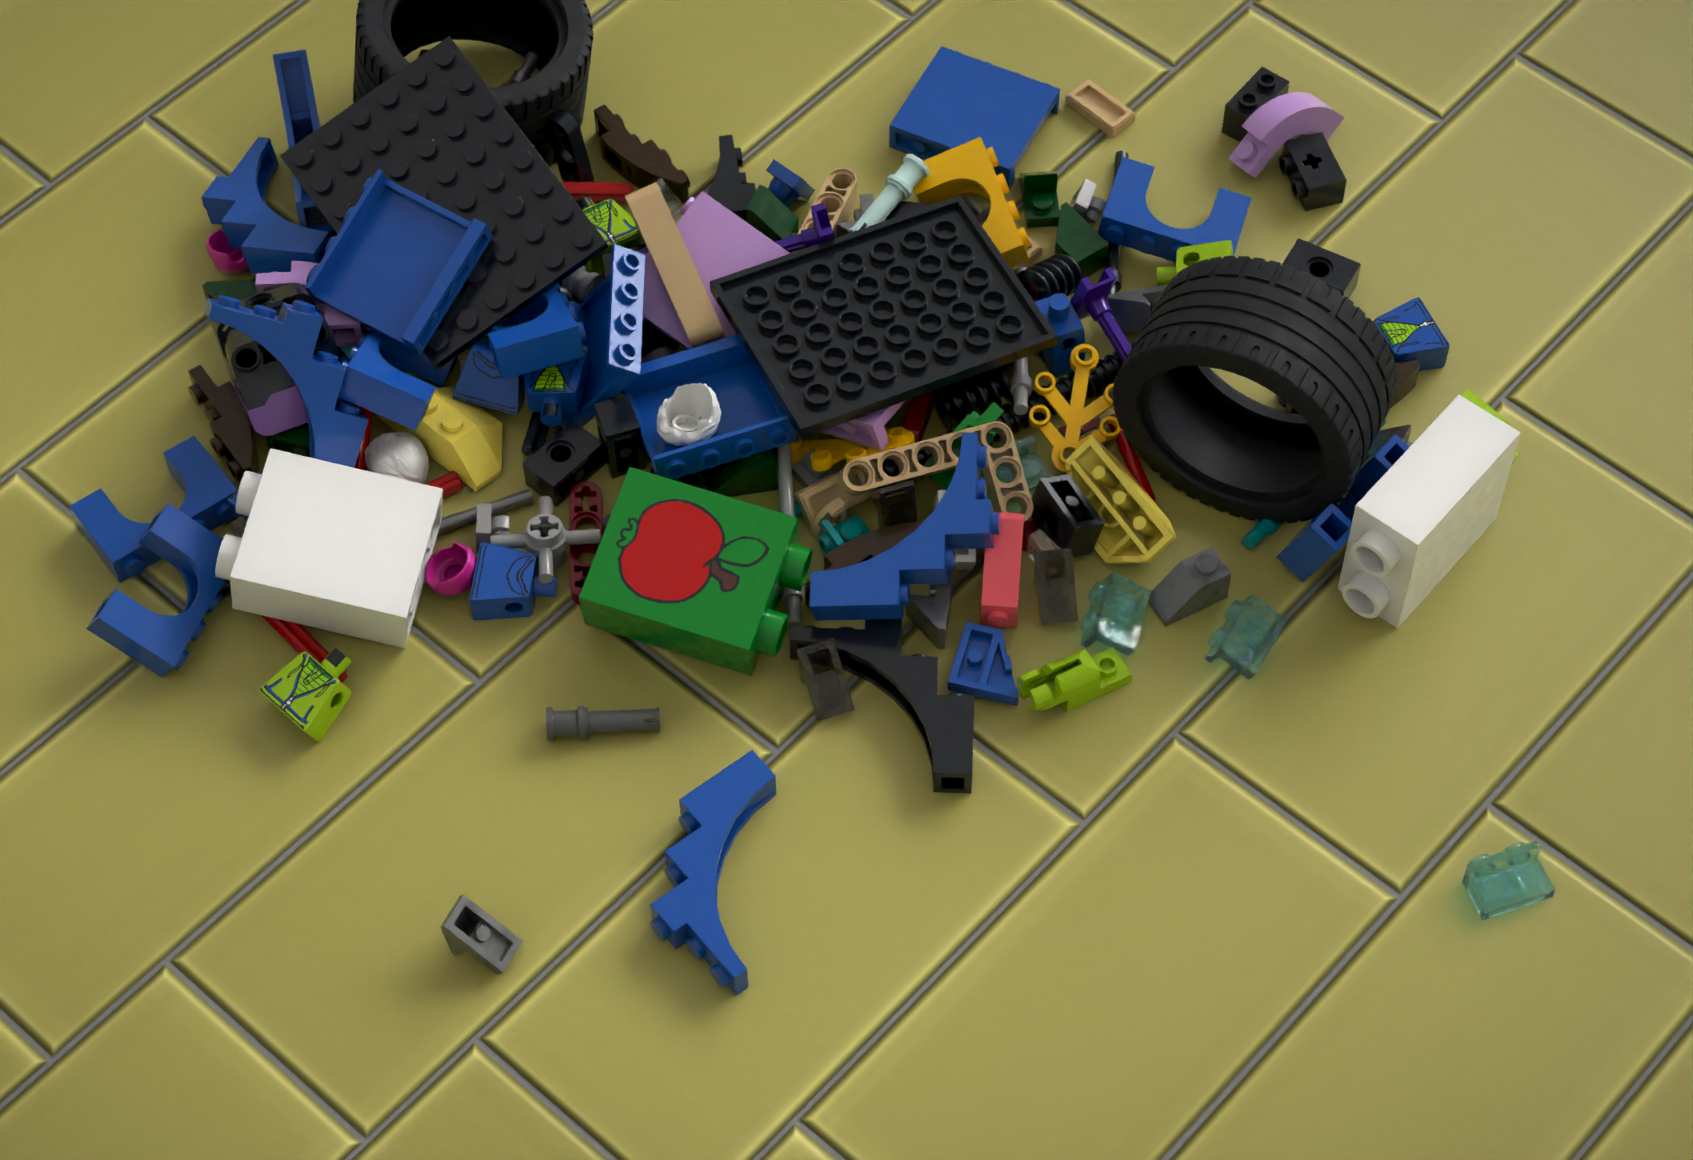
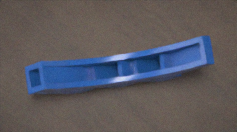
M306 49L272 55L289 149L321 127ZM293 175L295 205L299 225L309 229L327 232L335 231Z
M262 137L256 139L228 178L216 177L202 195L203 206L207 211L211 224L222 225L231 248L242 249L250 272L253 274L291 272V261H307L319 264L325 255V247L331 239L329 232L309 229L291 223L274 213L266 205L265 196L269 182L279 163L270 138Z
M219 295L218 300L208 298L204 309L208 319L233 327L260 343L281 362L293 379L303 401L308 422L309 457L354 468L368 424V418L360 411L361 407L356 404L340 401L339 405H336L346 369L341 365V362H338L336 355L323 351H317L316 356L313 355L323 322L321 315L315 311L316 307L303 301L294 300L293 305L282 303L280 314L276 316V310L266 306L255 305L253 310L240 306L241 301L232 297Z
M977 432L962 433L959 460L951 483L935 510L913 533L893 548L867 561L841 569L811 572L809 607L815 621L903 619L904 605H910L909 584L949 583V570H955L956 565L955 549L994 548V535H1000L1001 531L1000 513H994L991 500L986 499L987 486L986 480L981 479V468H987V447L980 445Z
M753 750L679 799L681 816L678 819L688 836L665 851L667 867L664 869L667 878L675 888L650 904L652 913L650 925L661 941L667 939L675 949L686 943L691 953L698 960L704 958L711 966L710 972L715 981L723 988L728 986L735 996L748 988L747 968L731 947L720 922L717 907L718 883L724 860L737 834L756 811L777 795L776 775Z

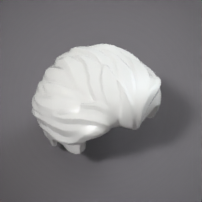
M702 383L685 384L677 387L673 395L663 401L657 415V432L667 443L674 444L675 446H687L707 440L716 432L720 422L721 409L712 388Z
M407 432L382 434L373 439L366 448L365 463L370 472L421 484L426 481L429 470V457L424 445L415 435Z

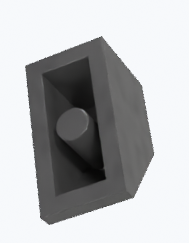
M1210 547L1180 561L1147 595L1146 601L1166 627L1228 598L1232 573L1214 548Z

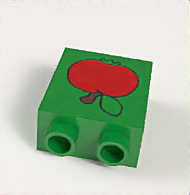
M629 467L579 595L584 623L752 676L760 653L777 657L780 652L789 623V615L776 611L784 587L801 591L810 568L813 549L799 545L797 517Z

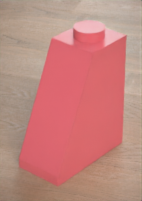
M999 512L1001 521L1000 535H994V548H985L980 625L991 626L997 629L1006 627L1017 628L1024 514Z

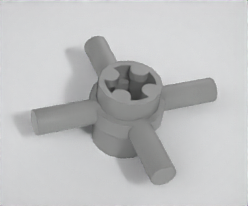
M549 496L539 498L538 515L528 521L525 533L491 535V544L511 549L526 548L527 552L535 554L539 566V581L543 584L553 581V569L559 567L565 561L567 545L598 544L601 541L600 529L566 531L561 520L553 515V500Z

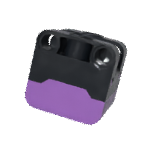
M289 283L240 300V306L254 310L255 305H262L276 310L275 315L279 316L282 303L293 305L294 300L305 299L304 302L314 305L316 307L315 311L323 318L313 355L316 356L317 351L327 352L336 355L338 362L342 364L331 328L322 313L318 311L316 303L304 285ZM211 320L212 328L232 385L236 389L256 432L261 435L270 436L308 423L303 401L293 379L281 362L260 343L230 326L223 331L225 324ZM338 397L336 405H339L340 401H349Z

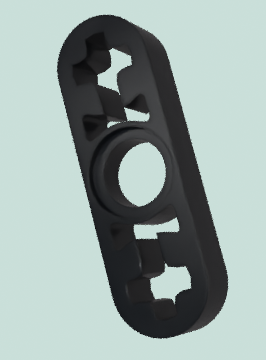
M560 110L547 121L546 127L563 182H594L580 126L571 114Z

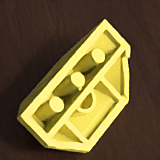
M454 387L435 389L427 412L416 431L377 414L380 420L396 432H407L415 435L424 445L428 456L449 472L455 471L460 480L476 492L502 474V423L476 404L453 399Z
M1091 435L1066 459L1067 474H1070L1105 523L1094 549L1106 564L1150 563L1176 539L1170 520L1130 471L1095 437Z

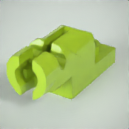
M1114 647L1092 657L1083 648L1057 661L1044 664L1038 671L1035 668L1017 677V685L1022 700L1031 697L1032 703L1028 707L1030 711L1047 710L1062 704L1066 712L1131 683L1132 673Z

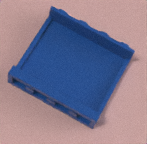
M941 46L890 123L889 147L926 160L981 137L986 149L993 147L1000 164L994 167L996 175L1003 173L1010 190L1015 181V168L1049 113L1057 115L1059 111L1060 89Z
M378 169L375 175L368 178L364 183L361 191L362 196L355 207H350L346 212L343 226L337 236L331 237L325 247V255L319 265H315L310 270L305 288L313 299L421 355L493 236L485 223L475 218L470 222L392 182L387 179L382 170Z
M614 244L611 251L610 274L580 304L568 300L569 307L573 306L578 322L581 321L583 323L587 342L582 343V346H588L591 367L580 409L577 412H562L560 426L565 427L573 420L583 428L595 417L594 404L603 402L608 398H615L640 375L645 254Z
M737 335L642 363L640 375L622 391L623 396L629 395L641 426L642 442L655 474L668 479H678L796 441L793 425ZM692 383L707 384L716 394L721 409L720 422L716 432L707 440L687 446H675L674 444L667 443L657 432V415L663 401L670 398L679 386Z

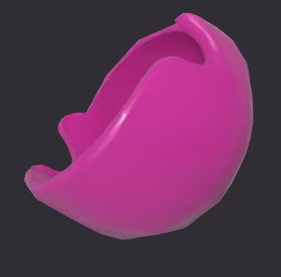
M221 229L215 230L207 238L206 247L208 254L218 270L227 274H238L250 270L246 258L243 256L242 249L231 248L226 234Z
M456 541L452 547L442 548L430 556L425 566V581L435 592L441 595H460L472 586L477 558L469 546L466 547Z

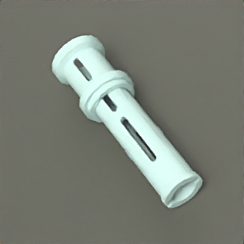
M907 154L903 158V165L894 175L890 174L886 178L885 189L854 226L848 230V234L883 222L901 200L905 201L912 196V189L920 179L927 178L930 174L928 166L917 156Z

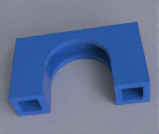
M1122 157L1097 233L1111 243L1120 244L1145 254L1170 260L1176 263V254L1180 247L1225 240L1232 241L1234 256L1251 197L1219 187L1210 216L1203 224L1189 229L1170 227L1157 220L1151 214L1146 204V193L1155 167Z
M559 283L499 326L504 327L519 322L526 323L487 334L494 364L502 380L585 357L582 343L587 342V336L583 323L581 321L578 322L573 306L569 307L567 296L564 291L561 292Z
M368 328L366 333L363 332L357 347L354 346L347 361H343L341 364L346 369L338 397L416 431L427 412L436 386L396 368L407 370L443 386L452 373L457 356L437 370L424 351L419 355Z
M1396 434L1388 439L1363 462L1344 500L1337 507L1331 503L1314 519L1311 518L1276 557L1302 582L1307 579L1348 541L1356 504L1407 451L1409 446Z
M194 435L163 453L169 473L186 493L185 499L178 510L210 531L224 522L234 519L232 508L227 503V499L237 492L238 489ZM101 488L69 506L77 528L119 583L130 577L137 576L145 568L163 559L138 543L150 523H139L125 518Z
M167 503L155 514L138 543L172 564L182 575L187 588V603L183 612L171 616L154 613L115 589L103 600L86 629L160 677L164 676L171 669L177 671L189 655V652L185 650L189 641L192 640L194 642L205 628L206 623L202 621L207 611L211 613L220 602L223 594L218 591L222 584L230 582V580L215 577L217 557L223 539Z

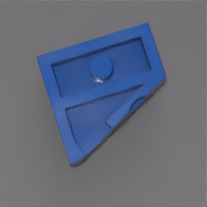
M966 622L949 676L947 690L1015 706L1018 705L1019 691L1014 683L1010 657L1006 652V642L1001 629Z

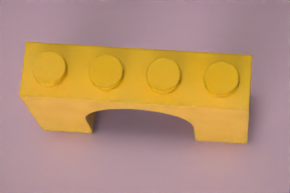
M979 137L923 160L928 166L930 174L926 179L921 178L914 187L915 194L920 203L936 204L959 195H974L986 199L991 203L988 218L982 227L1008 265L1014 268L1030 261L1025 248L1030 247L1031 243L1025 228L1018 229L1015 221L1021 218L1014 200L1007 202L1004 194L1009 193L1010 190L1003 173L996 175L994 167L1000 164L993 147L986 149L982 138Z

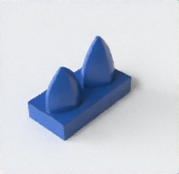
M774 159L766 170L773 176L768 189L786 207L793 204L800 196L808 201L815 191L800 176Z

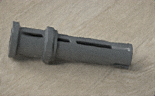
M578 706L577 710L554 711L552 707H546L547 741H553L558 736H578L580 740H584L589 737V733L660 732V721H644V719L660 718L659 707L655 709L588 711V707L584 708V706Z

